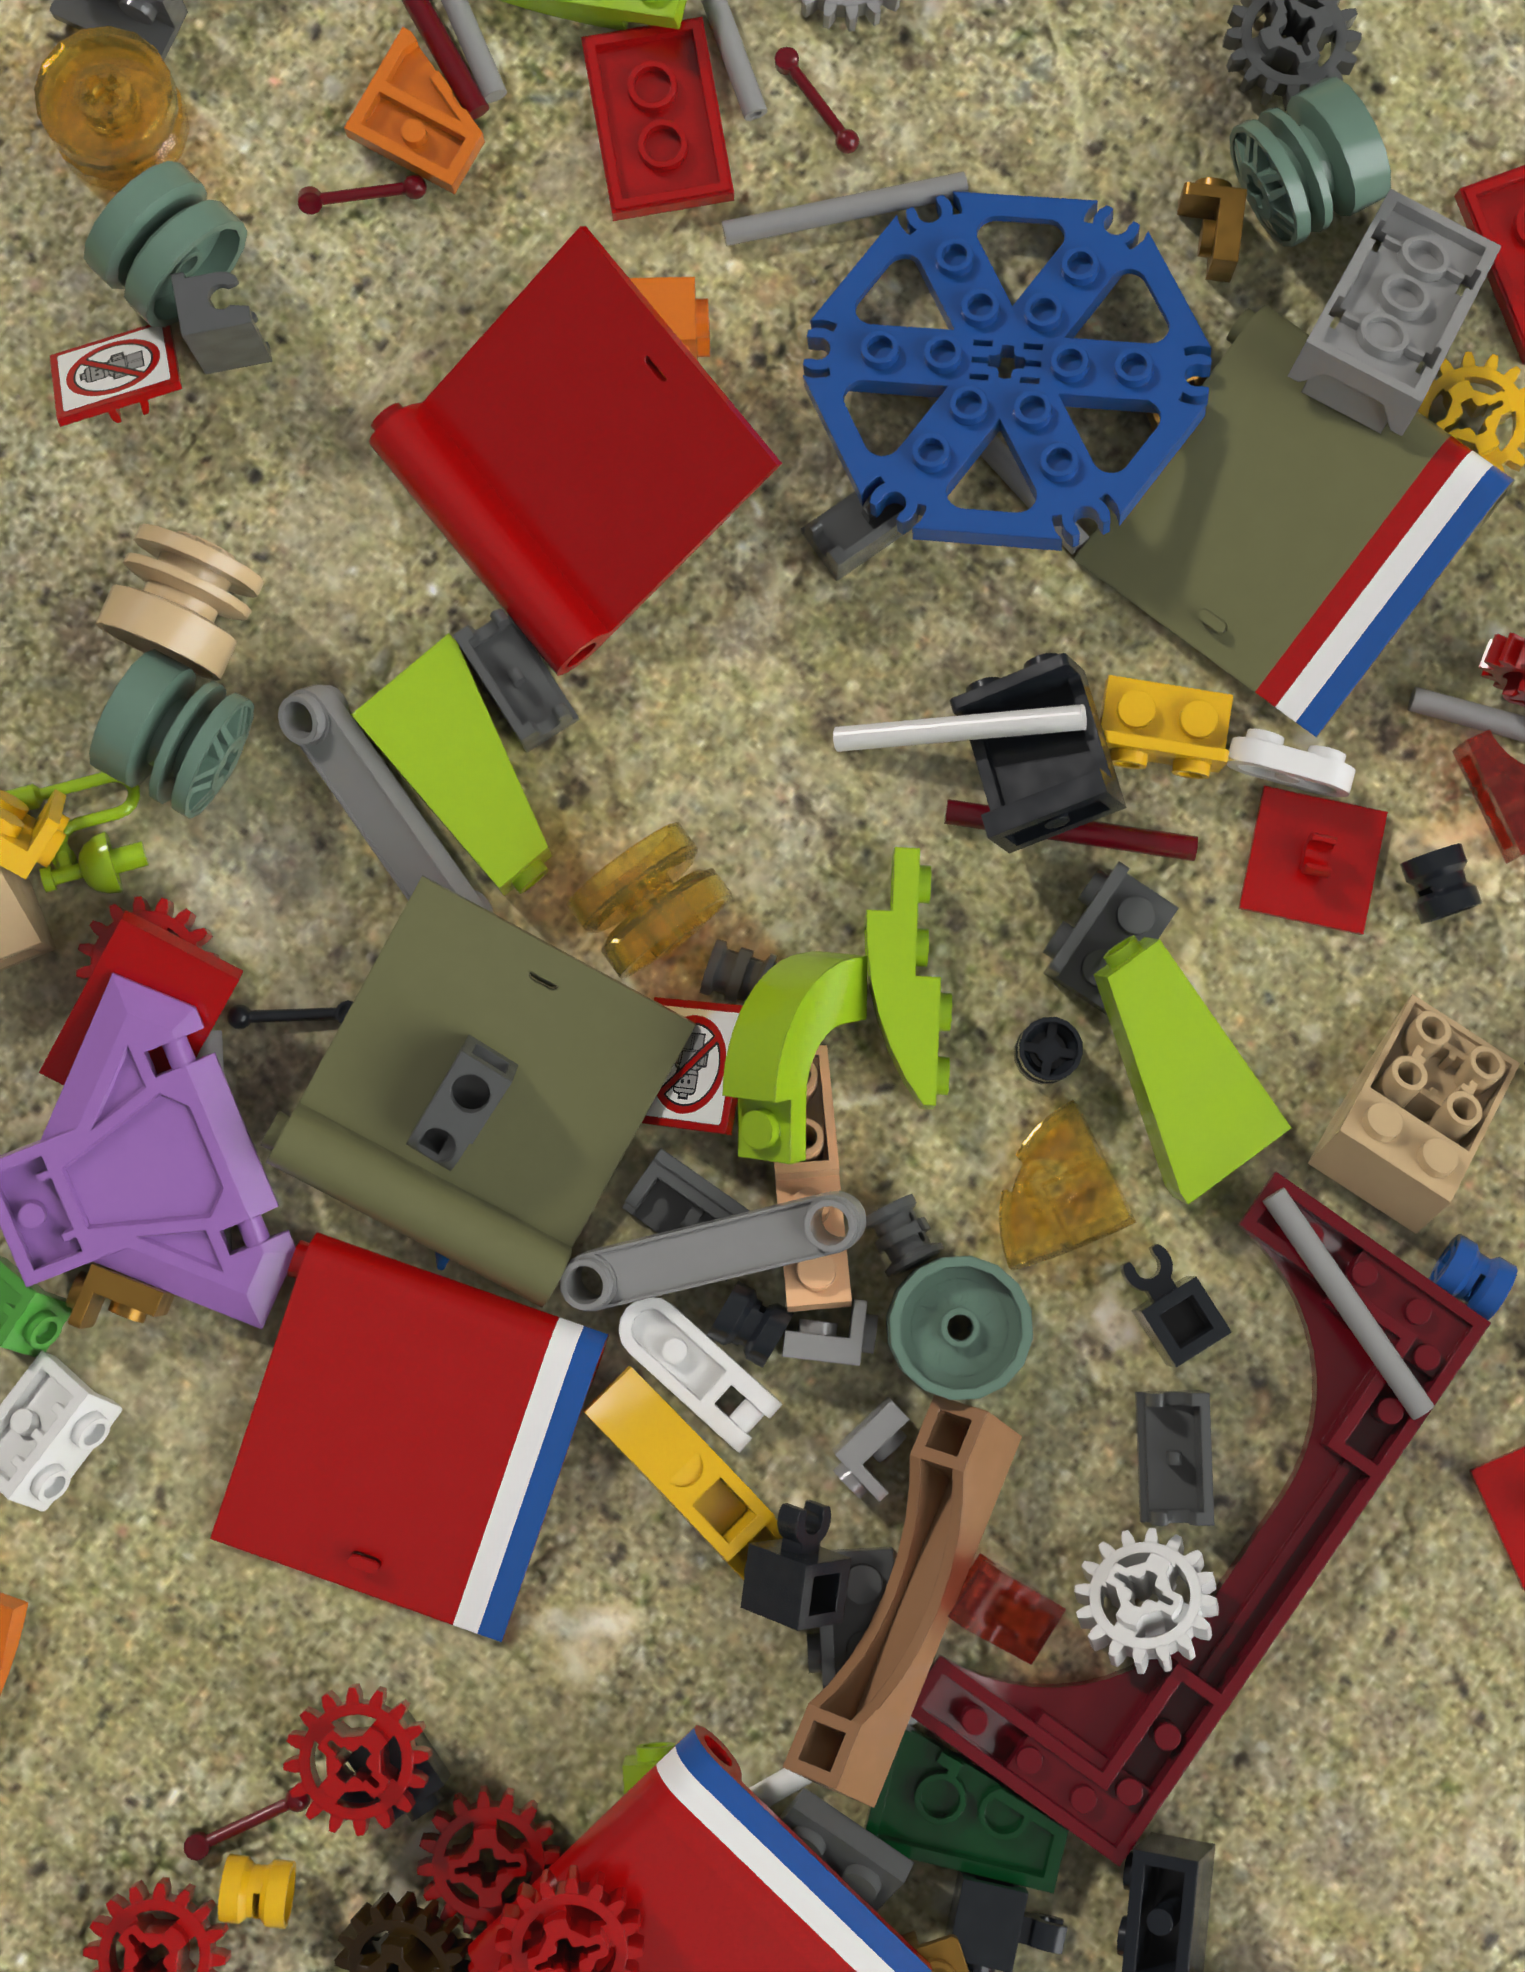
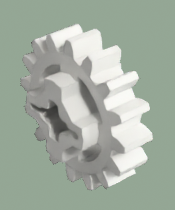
M1149 1528L1145 1535V1541L1135 1543L1134 1537L1129 1530L1122 1531L1123 1547L1115 1550L1111 1545L1103 1541L1098 1545L1103 1559L1101 1564L1084 1561L1082 1564L1084 1576L1091 1584L1075 1585L1074 1592L1077 1602L1084 1605V1607L1076 1611L1081 1629H1092L1088 1634V1639L1094 1651L1110 1645L1108 1655L1111 1665L1118 1667L1129 1656L1134 1659L1137 1674L1145 1673L1150 1659H1158L1160 1666L1165 1672L1171 1671L1172 1660L1170 1655L1179 1651L1182 1656L1191 1661L1196 1657L1191 1639L1196 1637L1209 1641L1212 1637L1211 1626L1203 1617L1210 1618L1219 1615L1217 1598L1208 1595L1217 1589L1213 1572H1201L1205 1565L1203 1555L1199 1550L1192 1551L1183 1556L1184 1545L1182 1537L1177 1534L1166 1545L1159 1544L1156 1528ZM1178 1575L1184 1580L1190 1590L1189 1604L1183 1601L1182 1595L1174 1592L1177 1587L1176 1578ZM1152 1594H1155L1158 1596L1159 1601L1155 1602L1153 1600L1148 1599L1151 1597ZM1105 1597L1111 1600L1113 1606L1119 1608L1116 1613L1117 1622L1115 1626L1110 1623L1104 1613ZM1136 1598L1145 1601L1141 1607L1136 1606Z

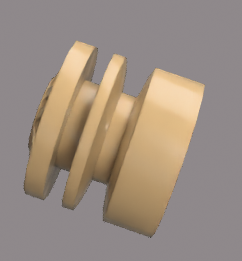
M141 524L133 540L139 547L157 559L130 552L126 555L123 564L134 575L146 582L144 589L141 590L117 584L112 586L95 624L107 634L138 651L145 653L156 649L188 666L197 676L215 681L221 680L237 641L227 631L214 623L218 615L234 620H247L251 609L241 600L228 593V591L241 596L258 597L264 584L263 579L250 568L235 560L236 558L231 553L203 538L183 531L175 532L156 525Z

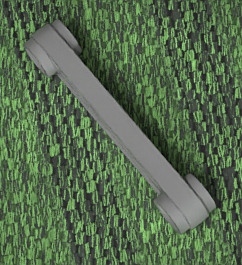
M318 684L298 689L285 698L279 706L278 712L279 725L284 735L291 742L301 747L407 900L409 901L419 880L424 875L493 913L489 900L482 893L473 889L351 716L348 702L341 691L331 685Z
M829 1191L588 1250L568 1262L560 1279L561 1293L564 1299L574 1308L583 1311H598L840 1253L852 1247L862 1237L866 1227V1213L861 1202L853 1195L843 1191ZM832 1206L845 1214L849 1227L847 1236L838 1237L830 1234L825 1229L822 1223L824 1207ZM583 1266L593 1268L599 1273L603 1281L601 1295L590 1292L584 1286L581 1275Z

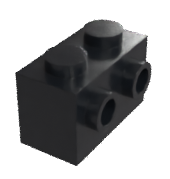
M1151 1832L1129 1852L1126 1857L1123 1873V1887L1125 1890H1129L1127 1915L1122 1917L1117 1937V1954L1123 1956L1122 1972H1204L1215 1844Z

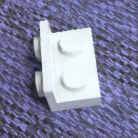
M41 1351L0 1404V1492L8 1500L39 1511L47 1510L53 1501L57 1500L67 1490L72 1476L91 1451L105 1440L111 1425L120 1415L122 1408L114 1400L95 1393L56 1356Z

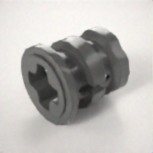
M717 939L703 976L700 993L707 996L713 991L724 994V1001L734 1005L737 1004L738 1000L746 1001L762 976L777 964L778 955L771 954L763 961L753 957V950L741 947L740 951L736 952L728 949L726 941Z
M913 1194L899 1198L866 1216L867 1229H874L879 1238L874 1242L878 1253H886L891 1262L885 1270L887 1277L902 1274L935 1257L945 1249L941 1242H930L926 1232L931 1228L926 1218H918L913 1208L917 1202Z

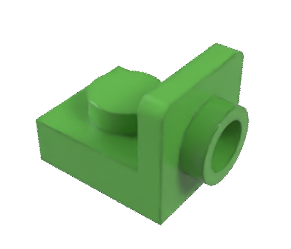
M0 1256V1347L36 1358L41 1351L46 1352L49 1346L56 1341L73 1309L66 1306V1298L46 1292L37 1284L26 1288L19 1269L2 1256Z

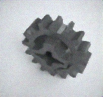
M1241 0L1242 6L1233 5L1227 23L1232 28L1227 29L1223 39L1222 47L1234 50L1226 65L1228 72L1240 70L1245 72L1239 88L1243 93L1257 85L1263 89L1260 104L1266 106L1274 95L1282 96L1285 111H1287L1286 106L1291 96L1325 78L1337 77L1343 81L1342 75H1350L1357 60V57L1351 52L1356 51L1362 39V33L1348 30L1352 27L1358 15L1356 8L1340 10L1338 5L1341 0ZM1264 14L1266 17L1264 28L1260 30L1257 37L1252 38L1253 24ZM1331 42L1330 57L1319 67L1318 60L1321 56L1319 52L1323 50L1325 44Z

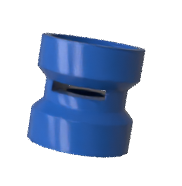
M1458 1234L1450 1241L1438 1258L1429 1279L1465 1303V1305L1486 1320H1489L1508 1296L1516 1279L1518 1269L1517 1266L1501 1257L1490 1259L1480 1253L1476 1242L1462 1234Z

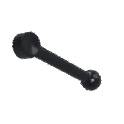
M343 1001L338 1004L337 1008L250 1010L249 1007L238 1004L230 1008L227 1019L228 1023L235 1029H244L250 1023L338 1020L342 1024L353 1001Z

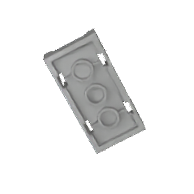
M1390 189L1304 344L1288 377L1297 382L1307 380L1301 391L1302 393L1381 434L1388 422L1390 430L1402 436L1434 381L1501 245ZM1371 237L1382 242L1377 252L1371 250L1376 242ZM1460 284L1470 288H1466L1462 296L1456 294ZM1337 316L1340 318L1337 327L1333 329L1329 326L1334 317ZM1423 361L1424 364L1420 372H1415L1420 362Z

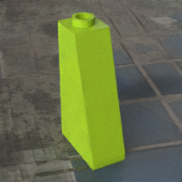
M448 633L353 712L351 716L499 891L506 896L515 888L519 894H522L547 874L549 869L544 863L552 857V853L460 647Z
M1133 935L1119 942L1106 952L1103 959L1107 965L1093 975L1165 1187L1172 1197L1189 1205L1289 1131L1291 1126L1161 940L1144 937L1138 941L1136 936Z

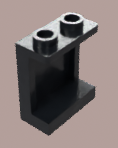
M1045 653L1035 656L1024 664V669L1002 678L987 677L977 680L966 688L965 693L950 699L952 711L956 716L1080 704L1085 706L1087 716L1086 730L970 740L990 809L989 812L981 815L987 838L1009 854L1126 808L1085 671L1066 653Z

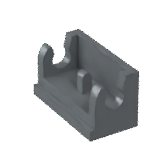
M184 272L171 274L182 337L205 374L273 362L270 345L264 341L255 324L258 322V318L249 306L229 305L225 309H216L210 300L211 295L216 290L221 288L231 289L239 285L235 275L228 272H213L186 278Z
M853 492L801 528V533L834 579L838 581L904 535L897 531L896 523L898 515L904 510L902 505L898 503L889 504L878 517H875L870 511L871 495L862 507L856 493ZM918 516L917 523L921 521L923 516Z
M496 609L491 612V620L481 628L475 630L472 626L467 625L453 634L464 657L522 747L528 753L580 719L530 641L503 609Z
M662 1148L634 1186L622 1207L657 1233L750 1211Z
M1200 1390L1135 1392L1140 1522H1148L1155 1526H1168L1169 1523L1215 1526L1210 1393Z

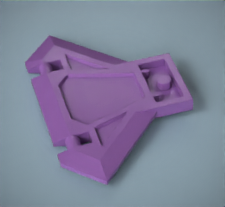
M114 972L112 973L41 1140L0 1155V1228L26 1288L87 1263L95 1262L263 1329L287 1275L296 1245L290 1230L270 1236L261 1214L278 1207L279 1204L216 1053L214 1052L196 1059L187 1035L205 1027L196 1006ZM162 1046L171 1069L157 1074L148 1051ZM237 1225L245 1246L231 1250L223 1230Z

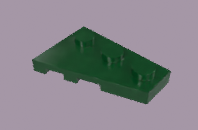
M909 1724L906 1727L875 1808L869 1806L864 1829L908 1859L1053 1894L1069 1832L1068 1829L1000 1780Z

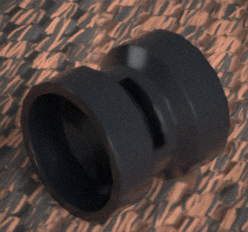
M1461 843L1420 855L1400 864L1406 882L1415 886L1416 892L1419 894L1420 898L1415 905V909L1421 924L1436 921L1482 904L1477 886L1466 880L1464 868L1468 860Z
M1043 1017L1032 1022L1018 1036L1014 1046V1061L1019 1072L1029 1081L1040 1085L1054 1084L1065 1079L1079 1066L1083 1055V1042L1077 1029L1068 1021L1058 1017Z
M738 1280L707 1336L722 1345L733 1343L736 1346L739 1344L744 1346L745 1358L763 1368L794 1312H787V1308L778 1303L768 1307L763 1306V1302L757 1298L756 1291Z

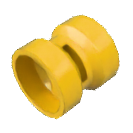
M229 1854L225 1862L218 1899L219 1922L240 1924L246 1918L260 1919L265 1927L286 1929L295 1893L296 1862L275 1859L268 1865L256 1864L250 1856Z

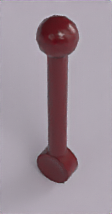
M791 47L780 48L775 54L776 70L780 74L792 77L836 136L835 144L837 149L844 154L855 152L860 143L857 133L852 129H845L800 69L797 51Z
M410 175L407 176L404 182L322 193L313 186H307L298 193V206L303 213L313 215L321 210L322 205L399 195H406L410 199L417 200L426 193L427 184L421 176Z
M290 1788L284 1799L209 1834L204 1832L193 1833L184 1842V1853L191 1860H202L210 1853L213 1846L289 1810L293 1812L304 1811L309 1806L311 1798L308 1794L292 1798L289 1793L292 1789Z

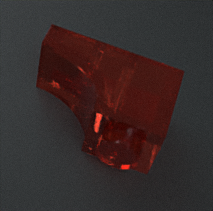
M1489 729L1465 740L1452 752L1507 864L1525 856V764L1510 756L1499 745Z
M980 1553L969 1569L956 1604L948 1617L967 1631L1032 1665L1066 1611V1608L1014 1572Z

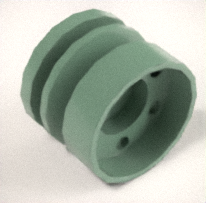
M1337 77L1325 78L1291 96L1286 106L1287 113L1278 107L1269 108L1260 113L1258 120H1246L1233 127L1229 136L1231 158L1241 188L1247 189L1246 199L1266 231L1284 247H1293L1305 241L1310 232H1322L1327 229L1333 220V211L1340 216H1352L1385 198L1391 189V169L1386 148L1378 128L1363 101L1348 84Z
M153 649L145 652L131 665L117 684L104 707L94 731L89 750L90 765L131 788L141 784L151 774L149 796L161 804L171 800L172 809L192 819L212 802L236 767L252 725L254 704L250 699L237 692L226 696V689L214 680L204 684L194 694L196 673L188 666Z

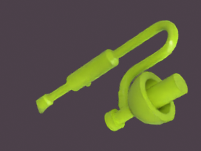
M100 772L43 788L29 784L5 791L24 802L28 806L29 811L40 808L43 800L49 799L55 789L66 795L117 782L123 784L128 791L126 801L122 805L69 820L63 832L66 834V837L52 860L56 869L52 870L50 865L47 868H39L46 893L57 890V885L82 878H84L89 887L97 892L107 894L123 892L120 873L149 866L142 841L113 849L106 831L93 836L84 843L79 852V861L74 851L68 845L69 837L80 829L128 816L139 803V785L131 788Z

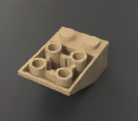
M1412 994L1335 1112L1308 1164L1417 1234L1451 1203L1520 1063Z

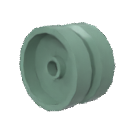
M166 161L148 168L117 193L94 222L84 249V260L88 266L112 289H125L124 298L129 306L151 327H166L179 321L171 274L184 272L187 278L213 272L231 273L245 248L248 233L244 223L221 201L207 200L208 193L203 184L181 163Z
M973 1256L936 1258L913 1269L895 1289L886 1314L887 1344L899 1369L924 1391L949 1400L980 1399L1005 1387L1024 1366L1033 1340L1032 1310L1020 1285L998 1265ZM964 1315L970 1319L972 1325L968 1326L967 1329L971 1334L966 1339L959 1340L949 1335L947 1326L953 1316Z

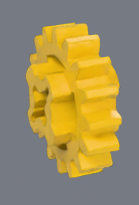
M1472 351L1464 353L1460 368L1454 369L1452 364L1445 358L1437 373L1438 379H1434L1418 412L1428 418L1431 405L1441 394L1443 397L1442 403L1447 413L1445 419L1437 422L1436 425L1504 472L1503 466L1507 465L1509 468L1519 472L1525 465L1524 456L1517 450L1518 448L1525 449V387L1518 389L1515 386L1521 369L1515 366L1504 375L1496 371L1498 355L1495 354L1489 357L1484 367L1475 365ZM1470 383L1488 386L1497 393L1489 395L1474 390ZM1466 410L1471 418H1476L1480 415L1485 417L1490 414L1484 420L1478 435L1470 427L1462 430L1459 428L1452 430L1457 426L1463 411ZM1512 417L1513 429L1510 441L1500 451L1498 447L1500 442L1495 432L1498 425Z

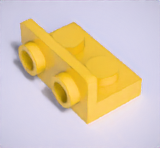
M1108 675L1105 683L1100 723L1113 765L1129 769H1145L1147 761L1172 765V774L1191 779H1208L1210 772L1219 773L1228 763L1229 750L1226 749L1234 695Z
M55 789L37 819L27 814L29 808L24 802L12 794L0 790V866L25 880L36 862L46 868L49 866L66 837V834L63 832L70 818L62 814L67 795Z

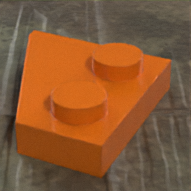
M402 27L344 126V130L348 138L455 195L485 143L484 136L468 111L462 108L454 97L453 90L439 70H435L425 56L413 33L407 28Z

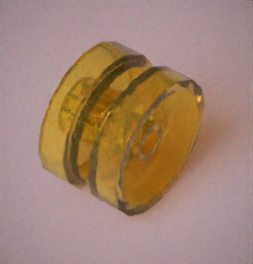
M112 26L82 29L58 42L42 62L34 87L37 115L70 170L87 183L99 188L120 192L132 179L148 168L166 161L177 162L181 158L189 134L186 103L157 48L137 33Z
M679 822L668 824L631 846L591 877L572 895L566 904L586 933H598L620 923L607 936L601 948V953L620 979L635 974L677 949L695 935L732 898L731 891L713 868L699 869L680 878L694 863L698 847Z

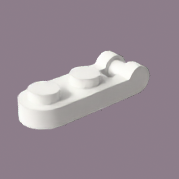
M652 1297L635 1301L625 1309L620 1318L619 1335L621 1343L629 1354L737 1452L740 1453L751 1441L752 1437L748 1433L765 1415L770 1419L783 1405L672 1303L663 1298ZM732 1385L745 1399L728 1416L715 1403Z

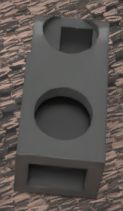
M468 1035L444 1079L413 1129L406 1145L451 1171L468 1145L473 1144L511 1085L518 1064L471 1035Z

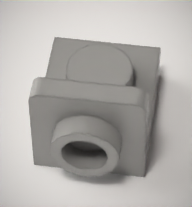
M853 1299L848 1337L836 1336L838 1323L799 1319L798 1331H784L782 1357L860 1366L862 1352L874 1353L878 1315L866 1314V1300Z
M889 1397L878 1405L832 1449L841 1461L833 1470L834 1473L859 1499L869 1491L880 1502L889 1493L880 1481L866 1468L864 1463L871 1456L879 1463L882 1462L907 1437L900 1428L910 1419Z

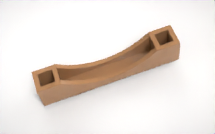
M938 1395L933 1396L910 1453L906 1518L897 1557L883 1597L869 1627L850 1658L831 1682L808 1703L783 1765V1768L872 1808H875L1022 1438L1020 1434L990 1412Z

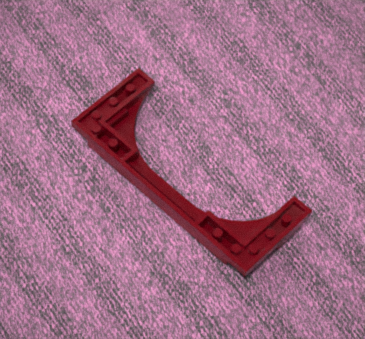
M1278 1172L1272 1174L1238 1223V1226L1258 1245L1282 1278L1303 1324L1312 1370V1403L1309 1424L1302 1450L1286 1484L1217 1584V1589L1210 1594V1596L1217 1598L1219 1606L1218 1616L1203 1617L1211 1626V1639L1208 1641L1193 1637L1191 1641L1196 1657L1190 1661L1177 1651L1170 1655L1172 1670L1168 1672L1163 1670L1158 1659H1150L1144 1674H1137L1134 1663L1105 1676L1060 1684H1035L1004 1680L961 1666L939 1654L929 1669L911 1715L912 1718L1119 1867L1431 1412L1430 1410L1420 1418L1412 1420L1262 1201L1283 1187L1287 1190L1434 1405H1436L1491 1324L1484 1317Z

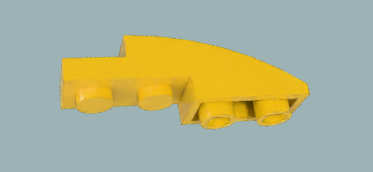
M628 1366L583 1410L585 1415L743 1581L749 1543L783 1538L778 1531L777 1519L768 1507L631 1366Z

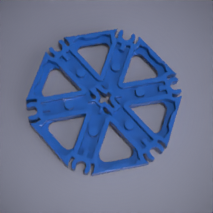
M953 191V205L960 214H953V207L949 199L944 195L936 197V211L939 219L935 222L928 223L920 220L914 207L906 209L907 231L909 234L901 227L896 215L810 320L811 329L807 332L808 348L816 351L823 350L829 354L823 359H804V387L862 507L870 495V511L875 517H878L889 504L898 503L902 505L904 510L896 519L897 531L905 534L912 530L913 540L1062 551V539L1055 531L1054 527L1062 526V536L1065 542L1072 548L1079 545L1080 532L1075 522L1081 518L1094 520L1098 525V529L1104 535L1110 532L1109 507L1116 515L1120 526L1203 420L1209 395V387L1192 386L1186 380L1196 376L1201 378L1210 377L1212 348L1149 231L1144 240L1139 244L1140 224L1135 221L1122 234L1113 235L1106 230L1109 229L1113 222V208L1106 205L1097 212V200ZM1094 217L1093 223H1088ZM992 221L1049 224L1059 228L1064 235L1062 245L1012 306L977 238L978 231L983 225ZM909 259L915 262L948 329L868 324L858 318L856 308L893 262ZM1126 274L1136 275L1145 282L1169 328L1165 338L1156 343L1074 338L1122 276ZM1002 358L1014 359V366L1017 369H1013L1011 378L1004 379L999 377L998 368L996 367L1000 366ZM848 391L938 398L901 446L894 453L886 456L875 455L866 448L844 403V398ZM1065 407L1158 413L1160 423L1123 470L1108 473L1100 470L1094 464ZM1001 431L1035 499V503L1031 508L1023 512L963 509L954 506L948 500V495L998 432ZM918 516H923L921 521L917 523Z

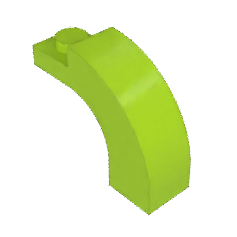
M822 951L799 953L789 956L771 967L752 989L735 1023L728 1046L723 1076L722 1096L738 1098V1157L785 1164H794L806 1160V1093L810 1067L819 1045L831 1030L842 1024L867 1019L868 956Z

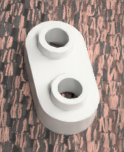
M1248 729L1246 737L1232 738L1228 763L1226 765L1235 771L1324 796L1348 797L1350 794L1356 770L1344 763L1346 754L1339 750L1318 745L1309 746L1308 752L1283 745L1285 740L1283 736L1262 729Z

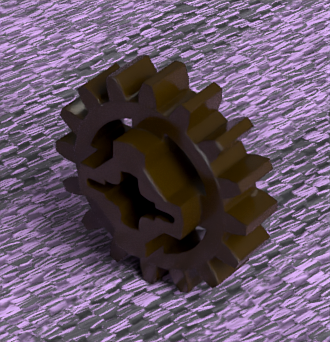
M407 1891L397 1904L391 1894L387 1892L383 1893L373 1905L368 1902L365 1903L350 1920L351 1923L339 1935L338 1941L345 1948L334 1961L335 1966L349 1970V1972H469L468 1963L471 1960H466L464 1957L468 1953V1945L473 1940L472 1938L457 1939L453 1931L457 1928L460 1919L455 1915L445 1921L441 1920L437 1916L439 1911V1902L433 1899L423 1909L417 1907V1899L414 1892ZM388 1931L379 1941L373 1940L374 1935Z

